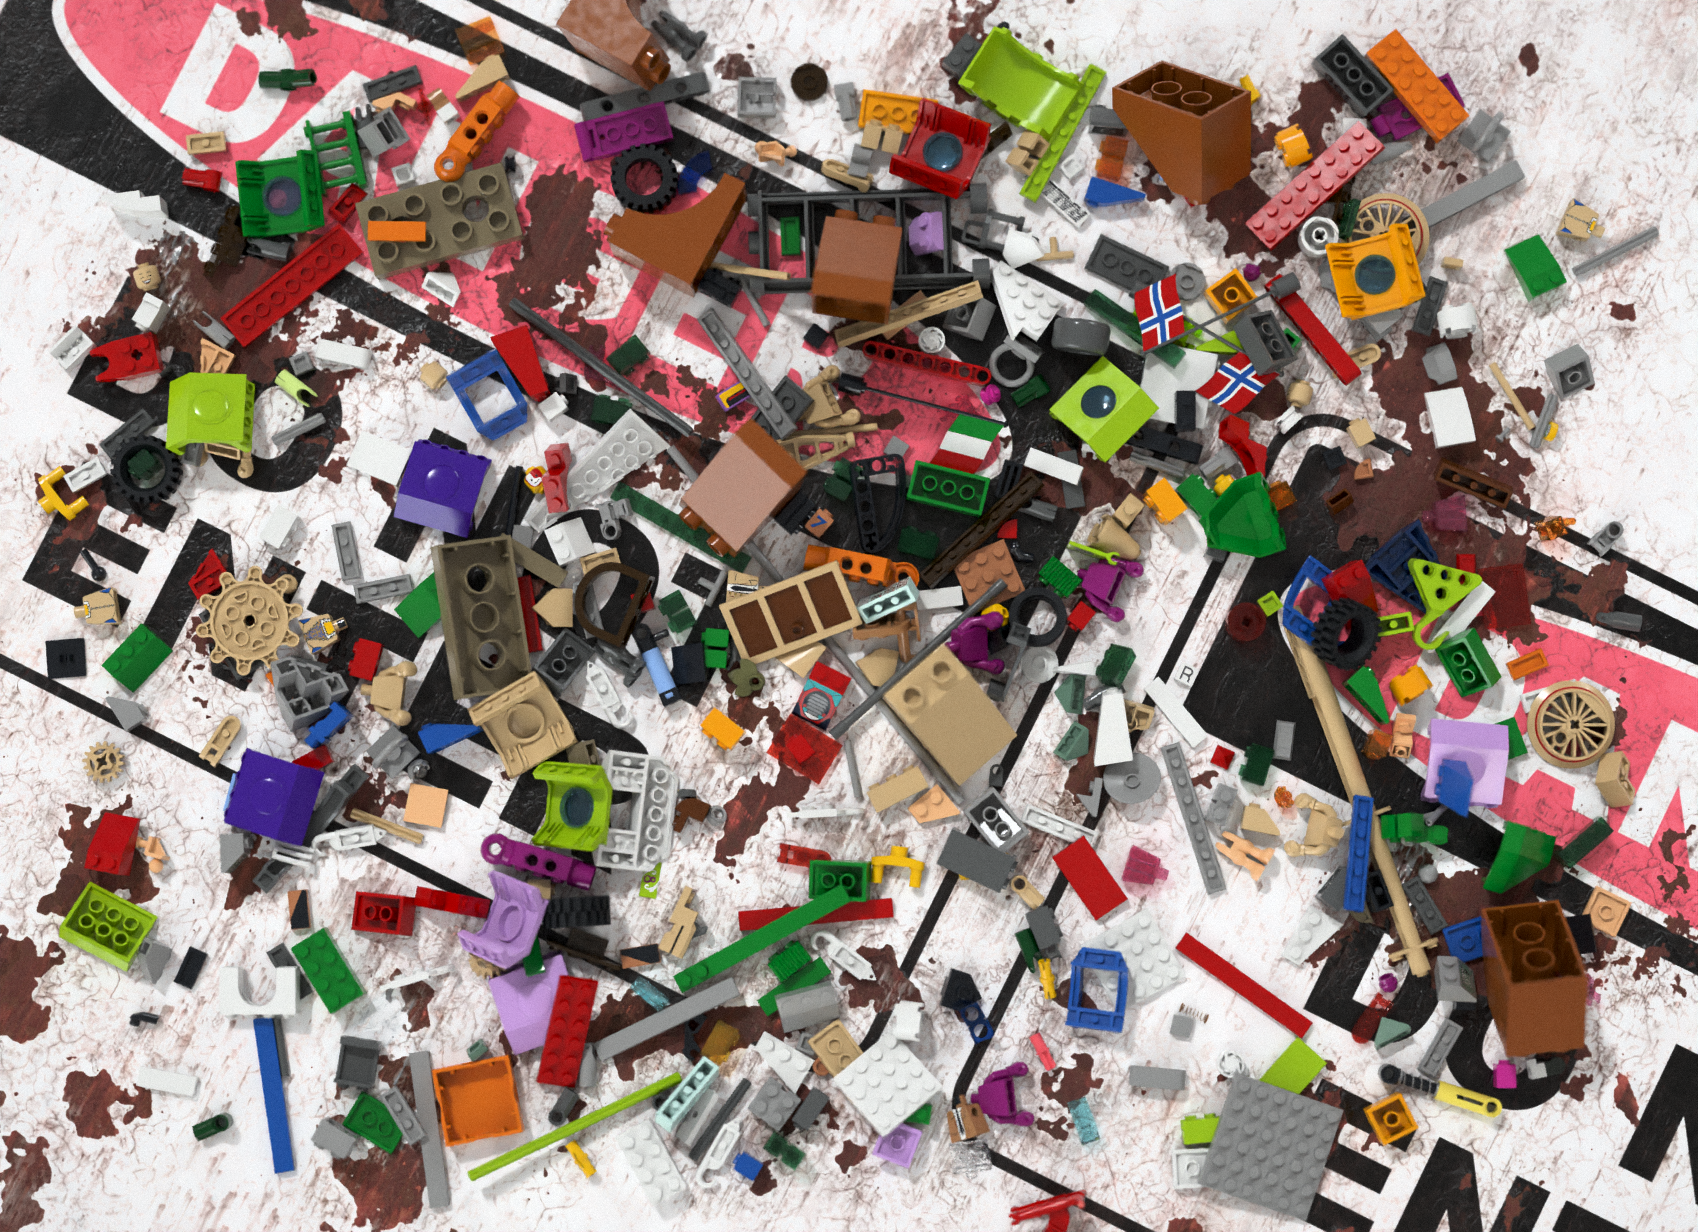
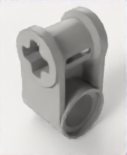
M1617 521L1607 523L1587 544L1592 545L1599 552V556L1602 557L1623 534L1622 524ZM1611 525H1614L1617 528V534L1615 536L1611 535L1609 532V527Z

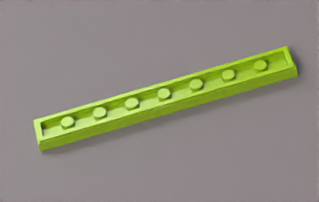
M1091 63L1089 64L1080 81L1083 84L1081 91L1049 139V147L1042 158H1038L1039 163L1032 174L1028 176L1019 195L1034 203L1037 202L1105 77L1106 71Z

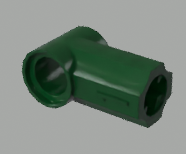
M1039 374L1010 395L1017 407L1020 408L1035 398L1039 399L1046 395L1051 389L1043 375Z
M226 1112L220 1113L193 1125V1134L199 1142L223 1132L233 1125V1117ZM220 1117H223L226 1120L225 1127L220 1126Z

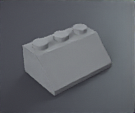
M830 980L774 996L784 1033L840 1018L833 984Z

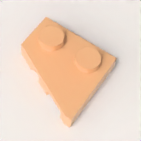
M202 338L200 373L227 374L236 355Z
M938 784L907 808L919 823L960 814V811Z

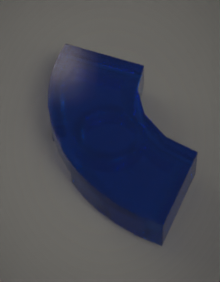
M709 151L697 154L685 165L678 180L679 196L697 192L700 178L712 170Z

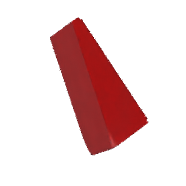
M352 183L329 208V216L341 225H344L356 211L355 203L362 202L368 193Z
M326 744L292 761V763L318 770L335 762Z

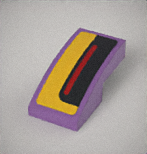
M740 381L715 396L724 412L751 398Z

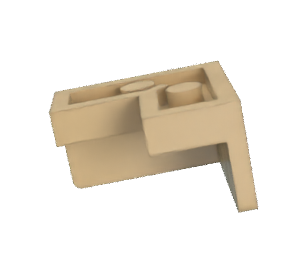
M1623 751L1601 755L1595 785L1611 808L1633 805L1635 788L1627 778L1630 762Z

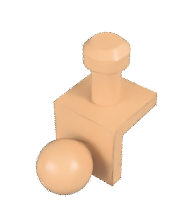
M758 141L755 144V151L759 154V162L774 160L781 167L784 166L785 156L794 157L797 153L793 145L784 148L777 141Z
M138 836L135 848H146L144 855L155 858L149 862L150 871L159 873L163 869V862L161 860H170V857L166 856L160 844L161 838L149 836L148 841Z

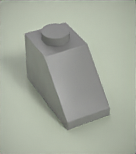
M110 696L105 698L125 731H131L149 719L146 715L148 711L143 704Z

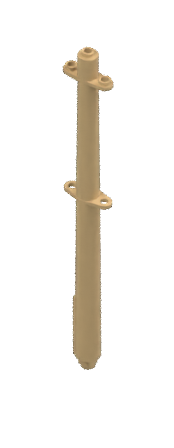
M1299 605L1293 606L1295 610L1303 615ZM1284 627L1309 699L1312 698L1352 807L1354 795L1371 797L1325 661L1318 658V655L1314 653L1313 649L1315 647L1308 645ZM1373 802L1369 855L1374 869L1381 870L1394 906L1389 907L1404 947V949L1388 954V957L1394 962L1403 959L1402 955L1405 954L1412 975L1422 977L1429 974L1428 970L1431 969L1423 947L1426 946L1427 949L1436 947L1439 940L1435 937L1421 942L1387 840L1381 839V823L1378 814L1391 810V807L1387 806L1376 810ZM1351 819L1343 822L1342 827L1350 825Z

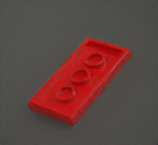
M531 575L517 577L529 653L543 651L537 612H534L532 609L535 605Z
M1084 835L1052 856L1096 921L1128 899Z

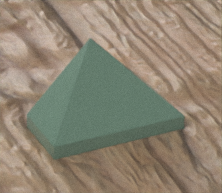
M1070 674L1054 692L1067 713L1082 715L1086 676Z
M1074 721L1053 753L1066 761L1088 754L1089 729Z
M1382 1017L1374 1042L1376 1051L1410 1034V1026Z

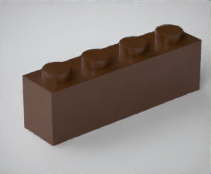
M1442 457L1433 473L1434 480L1505 509L1514 492L1512 486Z

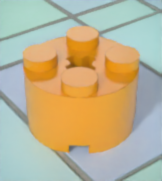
M1298 124L1277 132L1274 137L1277 149H1282L1283 151L1282 160L1286 167L1290 166L1293 168L1313 158L1312 153L1308 154L1307 149L1310 147L1301 129L1297 130L1299 128Z
M1417 664L1410 667L1403 677L1399 674L1389 682L1390 686L1388 688L1401 707L1405 703L1408 704L1424 694L1426 689L1430 690L1433 687L1422 667H1418Z

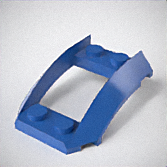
M496 349L487 351L486 354L456 371L453 370L446 376L478 433L494 441L527 422V402ZM498 371L517 405L483 423L465 388Z
M1311 555L1304 562L1287 593L1283 605L1282 623L1286 629L1310 646L1311 641L1315 639L1311 636V631H1315L1316 627L1313 626L1314 623L1295 610L1293 606L1306 579L1328 594L1321 579L1332 573L1330 569ZM1331 599L1329 600V602H1328V604H1327V605H1329V606H1332V605H1331V601H1332Z
M1082 947L1070 964L1071 982L1065 1025L1077 1029L1085 1028L1122 1033L1128 991V967L1122 953L1119 951ZM1084 968L1118 972L1115 1012L1081 1007Z

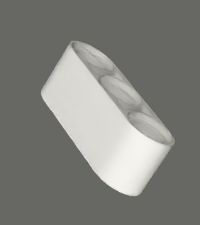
M319 339L314 358L368 370L373 351Z

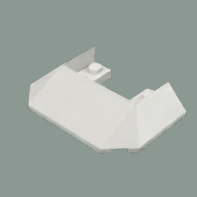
M615 750L608 751L601 766L605 769L613 790L632 792L628 830L608 829L607 845L599 844L597 849L591 851L595 866L650 872L662 859L664 860L670 855L673 831L672 822L675 815L679 778L668 766V762L664 757Z

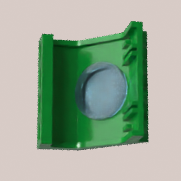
M300 149L296 151L297 156L267 161L238 160L235 162L243 237L266 238L304 233L325 226L316 150Z

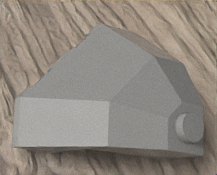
M288 656L273 661L270 664L275 696L282 717L291 732L309 726L326 715L331 710L329 706L333 702H339L349 691L340 674L335 672L331 674L321 670L318 666L297 662L295 658Z

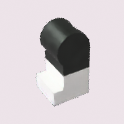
M1556 1056L1549 1057L1546 1061L1536 1062L1535 1058L1525 1059L1528 1076L1532 1080L1557 1075L1565 1070L1564 1060Z

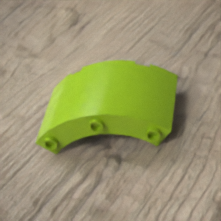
M995 26L958 82L972 97L977 96L983 100L981 104L1017 128L1022 126L1028 131L1041 135L1047 142L1083 87L1076 74L1064 72L1043 60L1042 55L1037 52H1031L1012 36L1010 30L1005 27L1000 29Z

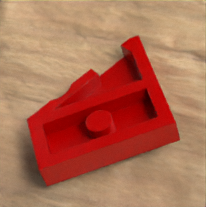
M214 549L209 550L208 556L200 564L197 573L193 575L188 583L198 600H200L202 595L211 594L221 588L222 585L219 577L222 573L227 572Z

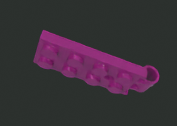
M1449 73L1438 77L1464 108L1465 104ZM1398 97L1379 106L1377 111L1381 112L1382 115L1370 121L1378 138L1392 133L1393 142L1423 128ZM1403 112L1408 113L1409 117L1407 119L1402 117Z

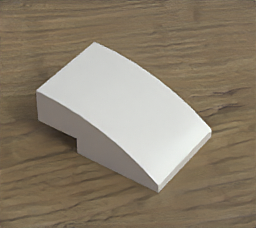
M139 190L101 195V199L107 205L122 213L142 218H169L167 202L160 195L146 197Z
M1462 387L1424 393L1430 429L1433 432L1436 449L1476 441L1468 403Z
M361 431L347 466L399 487L402 480L401 476L407 467L412 451L368 432Z

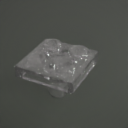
M987 1139L949 1144L953 1174L966 1173L967 1178L974 1179L978 1176V1171L992 1170Z

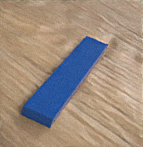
M1353 796L1343 910L1364 912L1373 797Z

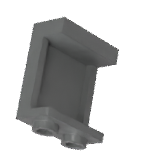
M346 1035L341 1036L340 1054L333 1083H338V1087L349 1088V1085L357 1086L356 1090L368 1091V1089L374 1088L382 1041Z

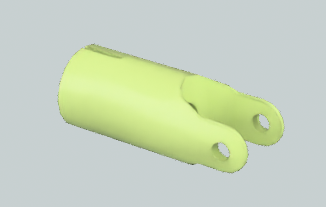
M285 369L275 379L277 385L307 407H310V405L301 398L302 390L305 389L318 397L313 390Z

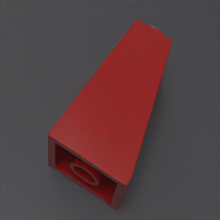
M527 325L490 337L498 352L533 401L537 400L540 403L547 399L548 396H551L531 332Z

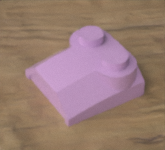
M924 212L919 217L914 218L908 227L909 246L914 255L921 256L944 250L942 212Z

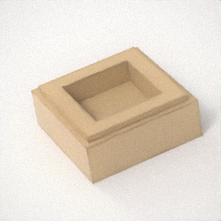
M1444 257L1441 260V267L1459 270L1463 267L1464 260Z

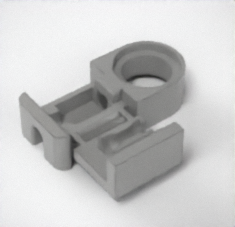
M629 498L616 502L606 501L595 505V508H599L603 524H600V528L604 538L607 540L618 539L622 532L619 523L620 516L633 515ZM610 526H613L616 530L613 537L608 534Z

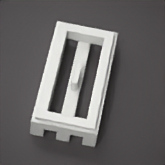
M276 840L271 859L309 869L314 849ZM285 848H289V849H293V850L300 851V852H303V853H307V854H309V855L302 854V853H299V852H295V851H292V850H288V849H285ZM277 852L307 860V862L277 854Z

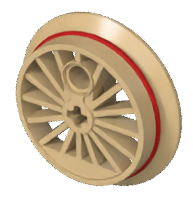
M1381 193L1361 200L1351 209L1343 223L1341 243L1355 242L1352 241L1353 233L1367 235L1368 237L1377 236L1380 232L1384 234L1390 231L1389 226L1397 223L1403 212L1406 211L1411 217L1400 224H1408L1412 220L1415 222L1416 228L1409 229V231L1414 233L1411 239L1419 266L1426 255L1430 234L1427 220L1415 203L1401 195ZM1383 204H1389L1386 224H1384L1381 209ZM1393 205L1400 207L1401 210L1390 224ZM1377 206L1380 223L1376 221L1369 210L1370 208ZM1365 211L1369 216L1363 219L1359 218ZM1357 221L1360 222L1361 230L1354 229ZM1367 221L1374 223V228L1371 231L1364 230V224ZM1370 259L1364 262L1358 270V273L1378 281H1391L1394 276L1393 269L1389 264V268H1380L1382 259H1378L1376 267L1368 265L1372 260Z
M1561 681L1548 686L1532 702L1527 717L1528 736L1535 751L1550 764L1569 769L1585 767L1597 761L1609 748L1615 731L1614 714L1606 697L1595 687L1581 681ZM1571 692V710L1564 695ZM1558 696L1561 699L1565 712L1553 701ZM1576 696L1581 700L1580 703H1579V706H1578L1577 710H1576ZM1549 704H1550L1562 717L1557 716V715H1555V714H1552V713L1546 711V709H1547V707L1549 706ZM1590 711L1594 713L1590 716L1585 717ZM1547 715L1561 722H1543V717ZM1596 717H1598V718L1603 722V723H1585L1586 721H1589V720L1594 719V718H1596ZM1570 721H1575V728H1570L1572 725ZM1543 726H1556L1551 732L1546 734L1543 732ZM1585 727H1604L1603 735ZM1585 732L1601 738L1598 745ZM1558 733H1561L1563 736L1561 743H1557L1555 739ZM1582 737L1594 748L1589 753L1587 752ZM1576 739L1583 754L1576 757ZM1571 740V757L1564 756ZM1555 746L1561 747L1559 753L1553 749Z

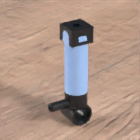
M639 623L635 625L632 637L643 660L646 662V667L663 706L668 707L682 700L656 641L668 637L670 634L668 629L652 634L648 625ZM644 628L647 630L646 637L638 638L637 631Z

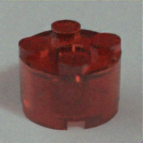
M1248 602L1240 603L1233 607L1225 619V627L1228 634L1238 642H1250L1258 638L1263 633L1266 625V617L1263 610L1255 604ZM1243 618L1245 620L1250 621V623L1247 624L1248 627H1246V625H1242L1241 622L1243 621Z

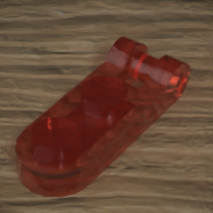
M783 843L779 845L781 851L780 856H777V862L810 868V860H831L830 854L826 851ZM788 850L794 851L793 859L787 858Z
M1377 992L1352 1028V1039L1359 1044L1367 1043L1379 1027L1382 1017L1385 1018L1393 1007L1394 1002L1390 999L1386 1000L1381 993ZM1377 1004L1383 1006L1381 1011L1375 1008Z

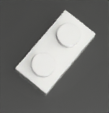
M96 457L64 475V478L71 491L76 493L106 476L107 472L99 458Z

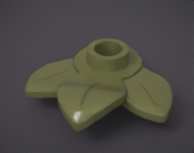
M741 659L740 668L728 673L729 679L737 685L735 695L749 696L753 691L761 690L765 685V677L758 672L756 664L748 659ZM753 678H758L759 683L755 684Z

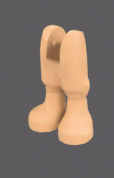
M1223 831L1221 836L1233 842L1231 848H1228L1226 845L1217 842L1215 847L1230 858L1234 864L1246 867L1251 873V878L1258 881L1265 866L1249 859L1246 854H1250L1261 863L1267 865L1275 850L1269 847L1264 850L1259 849L1248 839L1246 840L1233 833Z

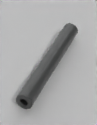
M281 1018L273 1019L281 1076L287 1077L289 1076L282 1022Z

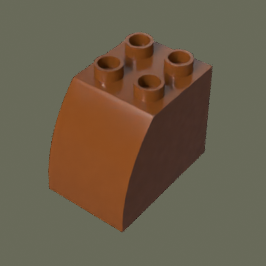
M1559 900L1481 909L1482 953L1487 1000L1506 1057H1527L1530 1054L1545 1052L1563 1053L1570 1049L1584 1048L1588 976Z

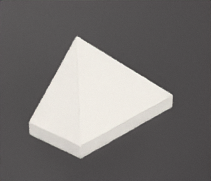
M428 272L422 284L423 289L452 307L455 306L461 293L454 273Z

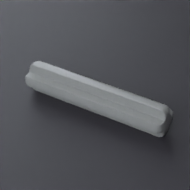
M1549 394L1546 398L1529 443L1531 447L1539 448L1558 400V396L1554 394Z
M319 413L271 437L272 441L278 446L325 423L326 420L323 414Z
M1132 451L1130 455V461L1178 479H1182L1185 470L1137 451Z

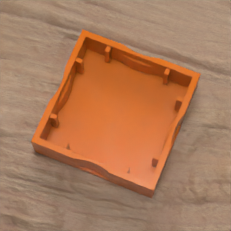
M511 1054L432 1070L436 1096L441 1107V1123L446 1147L525 1131Z

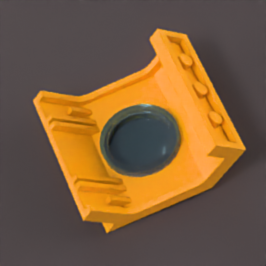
M1394 223L1389 226L1390 231L1359 241L1329 243L1325 245L1342 318L1355 320L1406 307L1426 296L1408 224Z

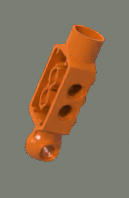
M498 81L490 92L482 95L449 139L446 149L434 162V171L440 180L445 182L457 181L462 177L466 165L471 164L473 159H477L481 155V148L485 143H490L494 136L493 132L496 128L500 129L505 122V116L520 98L513 89ZM453 162L454 166L452 169L446 170L444 169L445 164Z
M810 544L807 547L803 571H809L837 560L844 577H848V581L859 583L860 580L867 581V585L878 587L879 584H882V587H888L899 582L898 575L901 573L911 577L916 587L919 582L917 569L908 562L896 563L888 558L833 547H820ZM850 562L852 568L845 570L842 568V564ZM862 566H869L871 572L868 574L862 573L860 570Z

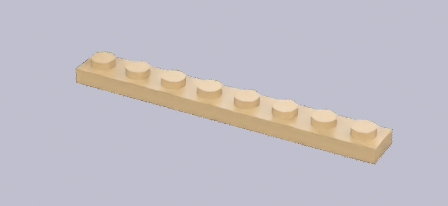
M977 280L891 310L888 325L860 321L834 330L837 344L841 348L981 299L983 294L979 281Z

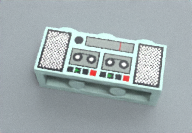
M908 577L860 599L857 609L864 622L868 624L915 602L919 591L912 578Z

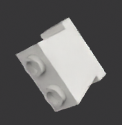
M146 292L132 320L136 322L135 326L145 333L153 332L157 334L171 307L164 301Z

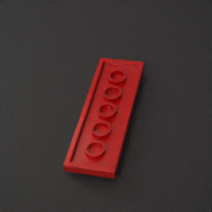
M559 974L536 1077L537 1083L575 1088L598 988V980Z

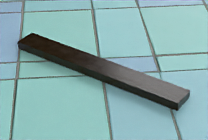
M1032 471L1028 473L920 572L919 576L933 589L1045 485Z

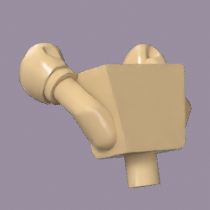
M827 366L817 377L805 384L803 390L814 399V402L798 421L806 419L808 424L814 423L817 427L823 428L855 425L859 422L861 415L857 409H850L845 414L842 413L828 384L833 383L840 376V369L837 366Z
M204 443L200 467L207 462L208 454L206 452L241 460L237 470L238 475L241 478H248L252 475L254 467L251 451L245 453L226 443Z
M403 661L396 666H391L379 672L378 676L373 677L372 685L362 684L360 694L371 696L370 704H373L375 711L384 718L390 719L398 726L408 725L411 722L412 715L403 710L407 677L417 674V666L410 661Z
M1307 793L1297 795L1294 800L1295 805L1298 808L1311 809L1304 844H1298L1296 841L1289 840L1284 844V850L1291 857L1305 855L1322 856L1330 848L1337 847L1339 839L1344 836L1343 820L1337 818V813L1332 806L1319 802Z

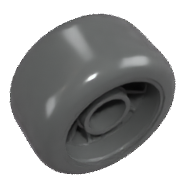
M1062 317L1054 322L1051 343L1053 348L1060 351L1102 356L1108 351L1111 329L1109 325L1102 322Z

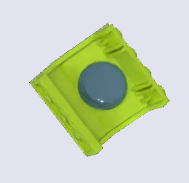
M1102 356L1049 409L1051 411L1049 414L1053 419L1061 421L1079 436L1096 453L1095 456L1100 461L1106 462L1159 407L1141 387Z
M551 761L540 763L532 774L535 779L546 781L548 794L545 822L531 839L533 844L594 851L599 844L607 845L613 788L603 766Z

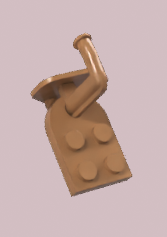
M916 601L898 609L896 613L887 614L868 624L862 618L863 624L853 627V638L858 640H867L871 637L886 638L889 635L897 634L900 660L905 664L916 655H911L908 631L916 630L918 642L921 641ZM907 610H914L915 618H911V622L910 617L905 613Z

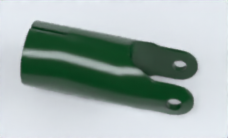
M1029 927L1015 933V937L1029 971L1035 973L1036 968L1033 963V957L1037 963L1043 958Z

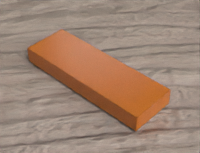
M368 221V241L426 242V222Z

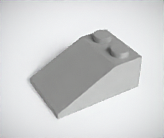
M993 786L989 787L962 809L990 846L1004 853L1030 833Z

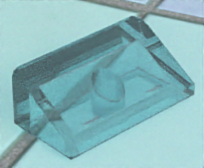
M639 976L630 986L634 992L658 1011H661L669 1001L668 997L642 976Z

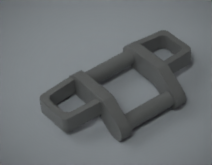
M988 208L985 222L971 220L965 222L961 241L978 246L981 249L985 247L1003 252L1004 244L986 240L991 220L995 219L1017 225L1016 231L1022 232L1025 217L1020 216L1018 218L994 212V209ZM969 225L984 227L980 242L965 237ZM1032 236L1039 243V239L1035 236Z

